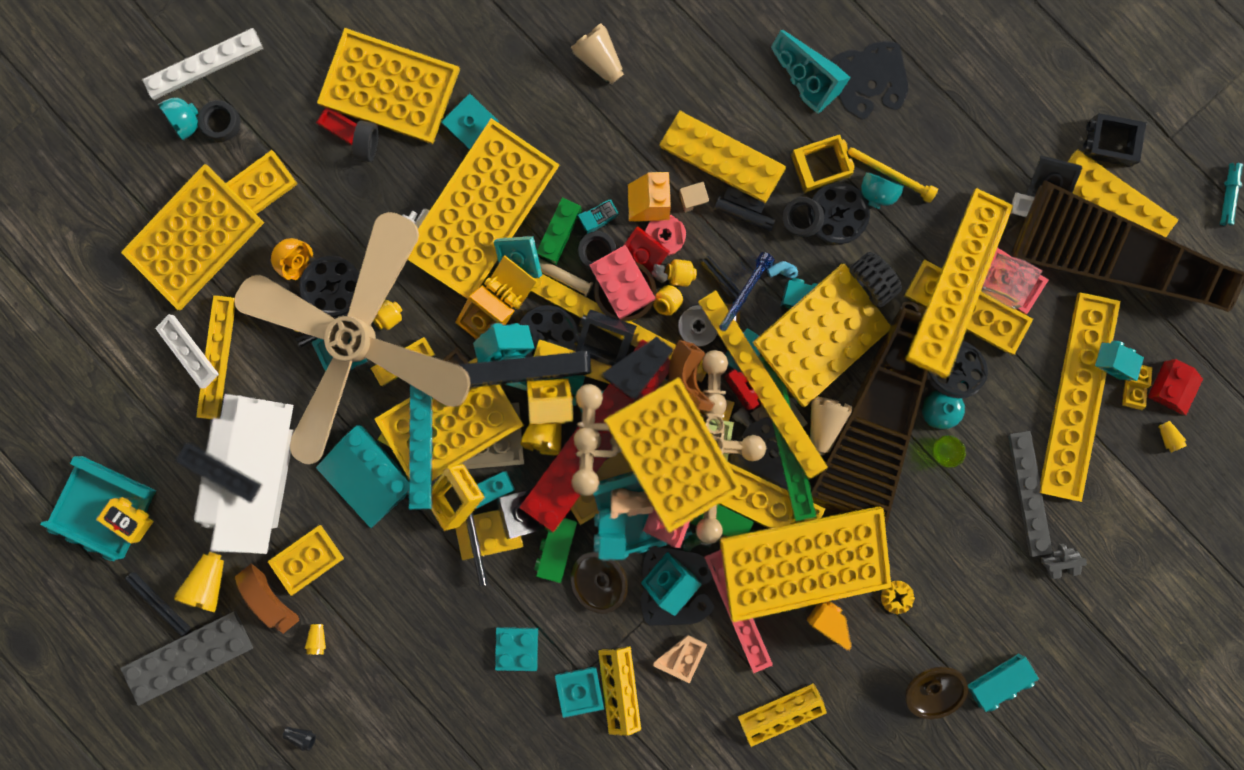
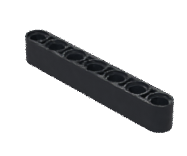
M588 351L458 365L467 372L470 379V387L581 376L592 373L590 352Z

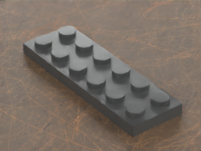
M234 611L120 669L139 706L253 649V646L237 612Z

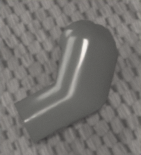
M655 264L652 271L654 280L660 283L665 282L668 278L667 274L663 273L665 269L663 265Z

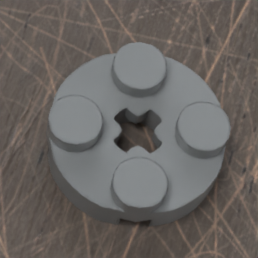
M700 305L690 307L679 319L678 330L683 341L694 343L697 347H702L711 343L717 336L716 330ZM697 321H700L705 326L701 329V332H697V329L693 328Z

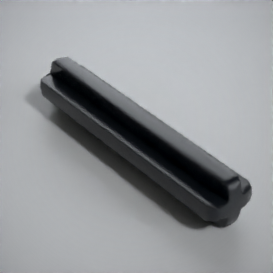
M710 256L705 257L701 261V265L739 307L747 301L744 294Z

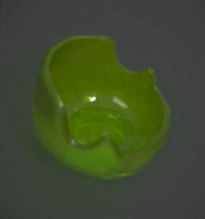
M952 435L941 436L932 447L933 457L946 468L957 467L963 463L966 457L964 444Z

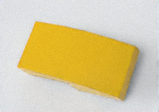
M1142 365L1138 381H1125L1123 406L1140 410L1146 408L1147 388L1151 386L1152 367Z

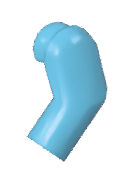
M781 261L767 268L770 277L782 274L793 279L798 275L797 268L786 261Z

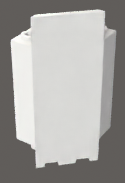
M225 394L221 419L213 418L207 452L263 483L253 503H248L202 477L194 521L202 522L201 526L215 527L211 550L267 554L271 529L278 527L290 460V442L295 431L289 429L293 405Z

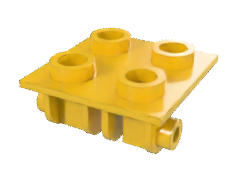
M504 255L491 278H488L484 284L487 286V289L494 293L497 292V297L499 295L502 296L501 300L508 303L511 308L519 309L537 280Z

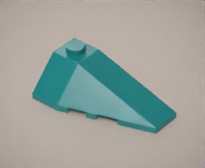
M780 30L771 46L782 67L786 68L790 74L791 82L793 85L796 84L802 100L817 114L841 93L851 78L837 65L784 30Z

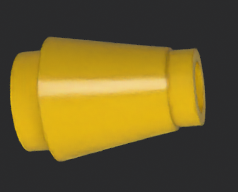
M1171 421L1158 426L1165 447L1171 453L1187 446L1185 443L1186 439Z
M311 624L305 649H307L306 654H324L326 645L322 624Z

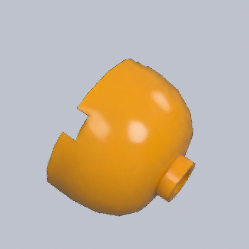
M294 238L284 239L273 249L271 263L274 270L283 278L297 280L301 278L304 270L309 265L307 264L309 258H313V251L307 243Z

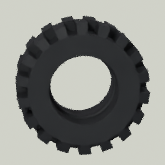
M867 252L848 268L854 279H857L868 294L871 302L877 307L882 308L902 291L900 280L894 270L884 259L875 253Z

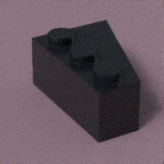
M656 336L602 373L601 376L635 402L672 354L673 348Z

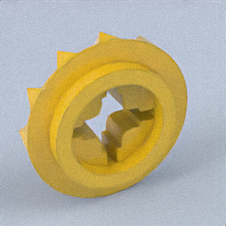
M892 581L891 588L883 589L881 593V601L885 609L897 615L906 613L912 608L915 600L911 587L902 581ZM895 591L900 595L905 594L901 598L902 605L898 601H892L896 597Z

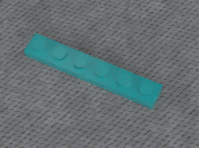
M410 384L409 509H432V397Z

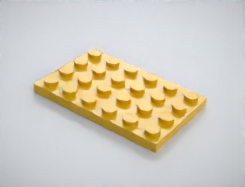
M344 28L317 103L325 108L328 107L337 112L366 122L376 123L378 126L433 144L460 69L458 66Z
M204 164L121 253L177 310H182L264 222L208 165Z
M841 264L752 342L802 407H806L884 336L891 327L879 309L871 302L870 297L857 279H854L846 264Z
M477 358L473 359L469 363H478ZM500 385L474 387L467 394L465 401L456 407L446 406L432 397V481L440 477L448 467L462 464L524 426ZM410 398L376 417L375 421L410 480Z
M679 378L604 420L669 533L742 490L737 478Z

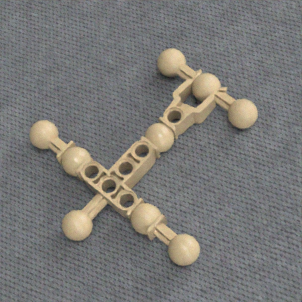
M709 351L702 360L703 369L708 374V390L702 393L715 405L711 411L702 410L704 413L702 418H705L703 421L722 454H742L749 461H758L766 452L765 442L759 436L749 435L743 441L724 440V421L722 418H724L723 413L726 410L727 403L723 396L726 394V391H720L721 374L727 369L728 360L721 351ZM591 384L580 387L576 394L577 404L582 408V422L577 424L580 429L574 437L575 446L579 450L576 455L580 457V470L573 476L572 486L575 492L583 496L595 493L599 485L598 476L592 471L593 457L610 458L617 455V452H622L614 437L610 440L612 444L611 451H597L601 442L600 434L597 430L610 431L607 424H594L595 409L599 408L602 404L603 397L600 389ZM710 420H714L717 423L715 431L709 428ZM716 505L704 512V518L699 521L696 528L698 538L707 544L717 542L723 532L722 525L716 519Z

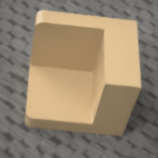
M704 182L681 188L679 191L685 212L693 210L694 206L709 201Z

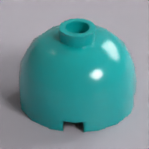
M169 98L158 104L182 141L196 131L198 127L196 115L199 113L192 103L187 104L180 98Z
M866 172L861 188L863 196L869 200L868 205L880 209L881 205L890 206L899 199L904 186Z
M937 390L930 392L924 398L922 415L931 427L950 429L963 419L965 404L962 398H952Z

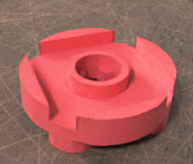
M670 215V220L651 221L645 231L670 251L667 256L678 252L686 238L684 225L672 215ZM663 230L671 233V237H668V240L660 238Z

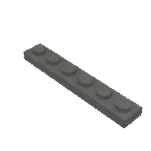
M1031 431L1008 434L1029 555L1033 557L1051 554L1052 546L1042 493H1040L1041 486Z

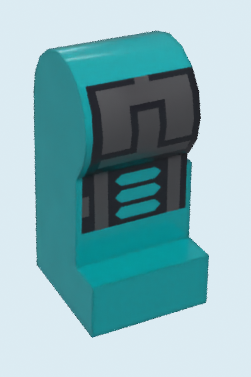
M608 200L587 212L579 214L578 218L588 234L608 224V222L619 216V212L612 200Z

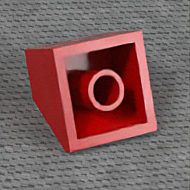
M1177 359L1164 361L1148 398L1185 416L1203 378L1195 368Z

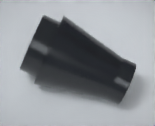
M288 726L284 730L282 738L302 751H309L315 743L316 735L311 730Z

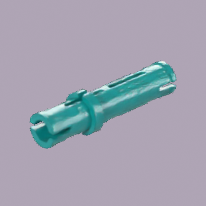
M1234 163L1229 164L1227 181L1224 182L1226 190L1220 225L1227 226L1228 223L1229 226H1233L1235 224L1239 188L1242 187L1240 180L1243 164L1236 163V166Z

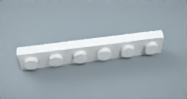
M251 28L142 80L150 97L157 99L263 49L255 30Z

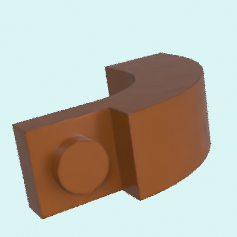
M679 340L670 360L669 382L679 378L697 410L711 411L715 404L700 391L696 380L697 369L705 353L694 343Z
M250 564L235 576L238 589L243 598L270 628L274 626L284 634L300 621L298 615L274 595L267 583L265 574L253 564Z

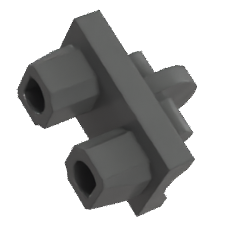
M1064 543L1059 544L1058 551H1052L1051 556L1041 557V563L1046 567L1051 579L1061 578L1062 569H1067L1069 575H1081L1082 566L1087 565V560L1082 558L1078 551H1074L1073 548L1067 549Z

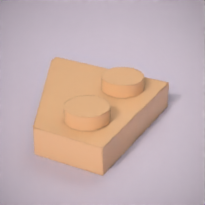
M624 488L614 489L611 492V518H617L619 513L627 512L628 516H635L637 514H649L653 511V505L645 492L629 491Z
M687 635L654 661L653 666L690 683L707 644Z

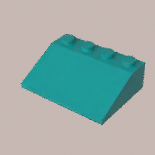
M357 425L316 467L370 528L377 524L409 494L410 480L407 474L363 426Z

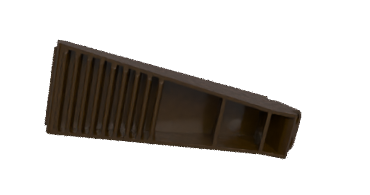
M1045 180L1037 190L1012 250L1014 252L1012 257L1017 260L1186 299L1225 312L1233 309L1244 286V271L1217 262Z
M904 302L893 319L891 327L885 334L851 404L853 410L831 452L827 454L824 460L828 468L818 473L810 489L814 504L840 514L880 506L884 510L885 527L887 526L928 370L906 360L926 311L925 307L912 302Z

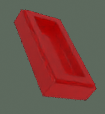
M326 107L316 123L352 145L357 124L335 110Z

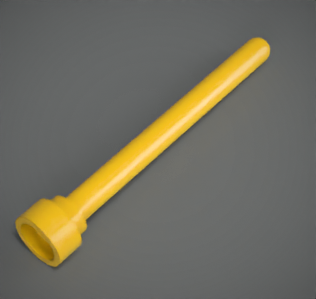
M854 148L848 150V154L855 159L920 193L924 201L931 203L938 191L934 186H923Z

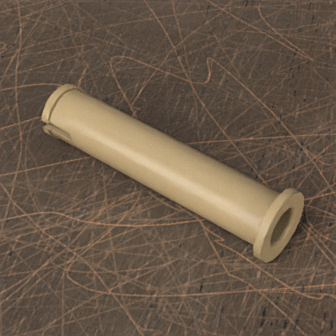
M538 257L543 274L585 294V297L588 296L593 282L588 283Z

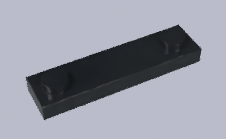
M190 442L185 443L176 459V462L248 503H253L263 483Z

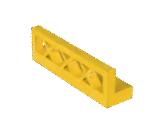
M631 647L599 650L609 734L628 736L641 730ZM606 655H611V666L607 663ZM610 676H612V678L615 681L614 687L610 684ZM613 697L617 700V708L612 704ZM615 718L620 722L621 729H616Z
M813 683L745 713L738 718L752 747L820 717L827 712L823 700ZM760 733V735L751 738V736Z

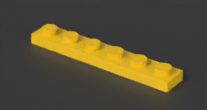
M213 295L205 357L219 375L206 388H200L196 416L198 418L220 419L235 313V298Z

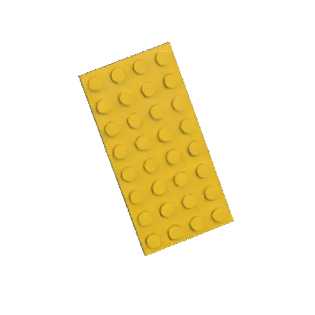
M491 118L419 226L418 241L407 260L468 299L470 295L479 289L498 260L493 241L497 238L513 237L559 167V164Z
M880 506L720 539L730 618L733 622L891 588L884 510Z

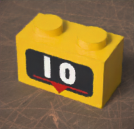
M123 497L111 499L96 520L129 543L139 542L154 521L148 518L149 514L145 511L132 507V502Z

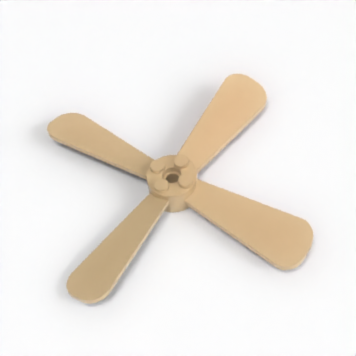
M384 213L376 219L348 316L335 319L269 278L261 275L251 276L246 279L235 295V306L241 313L324 339L327 351L333 356L291 437L290 451L295 459L304 464H314L323 455L352 361L358 362L367 358L446 406H459L467 397L470 379L462 367L378 340L371 326L419 238L418 228L415 223L399 214ZM350 336H351V337H352L351 342L348 343V339H349Z

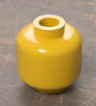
M673 259L670 264H667L665 273L668 276L667 280L673 286L688 287L692 280L696 279L697 271L693 268L691 261Z
M671 285L663 286L656 293V300L653 305L658 313L666 316L672 315L682 305L683 296L676 287Z
M384 300L373 323L380 330H390L402 320L400 313L402 308L395 301L392 303L389 300Z

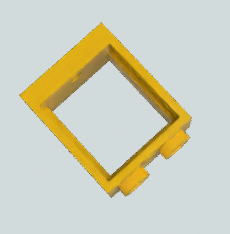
M840 134L793 150L791 157L804 193L849 178L854 173V163L851 158H848L846 152L848 150L847 144L844 139L842 140ZM833 146L842 173L814 182L805 155Z
M464 464L448 467L432 486L431 510L444 531L460 527L484 499L483 494ZM451 486H453L463 502L456 513L444 496Z

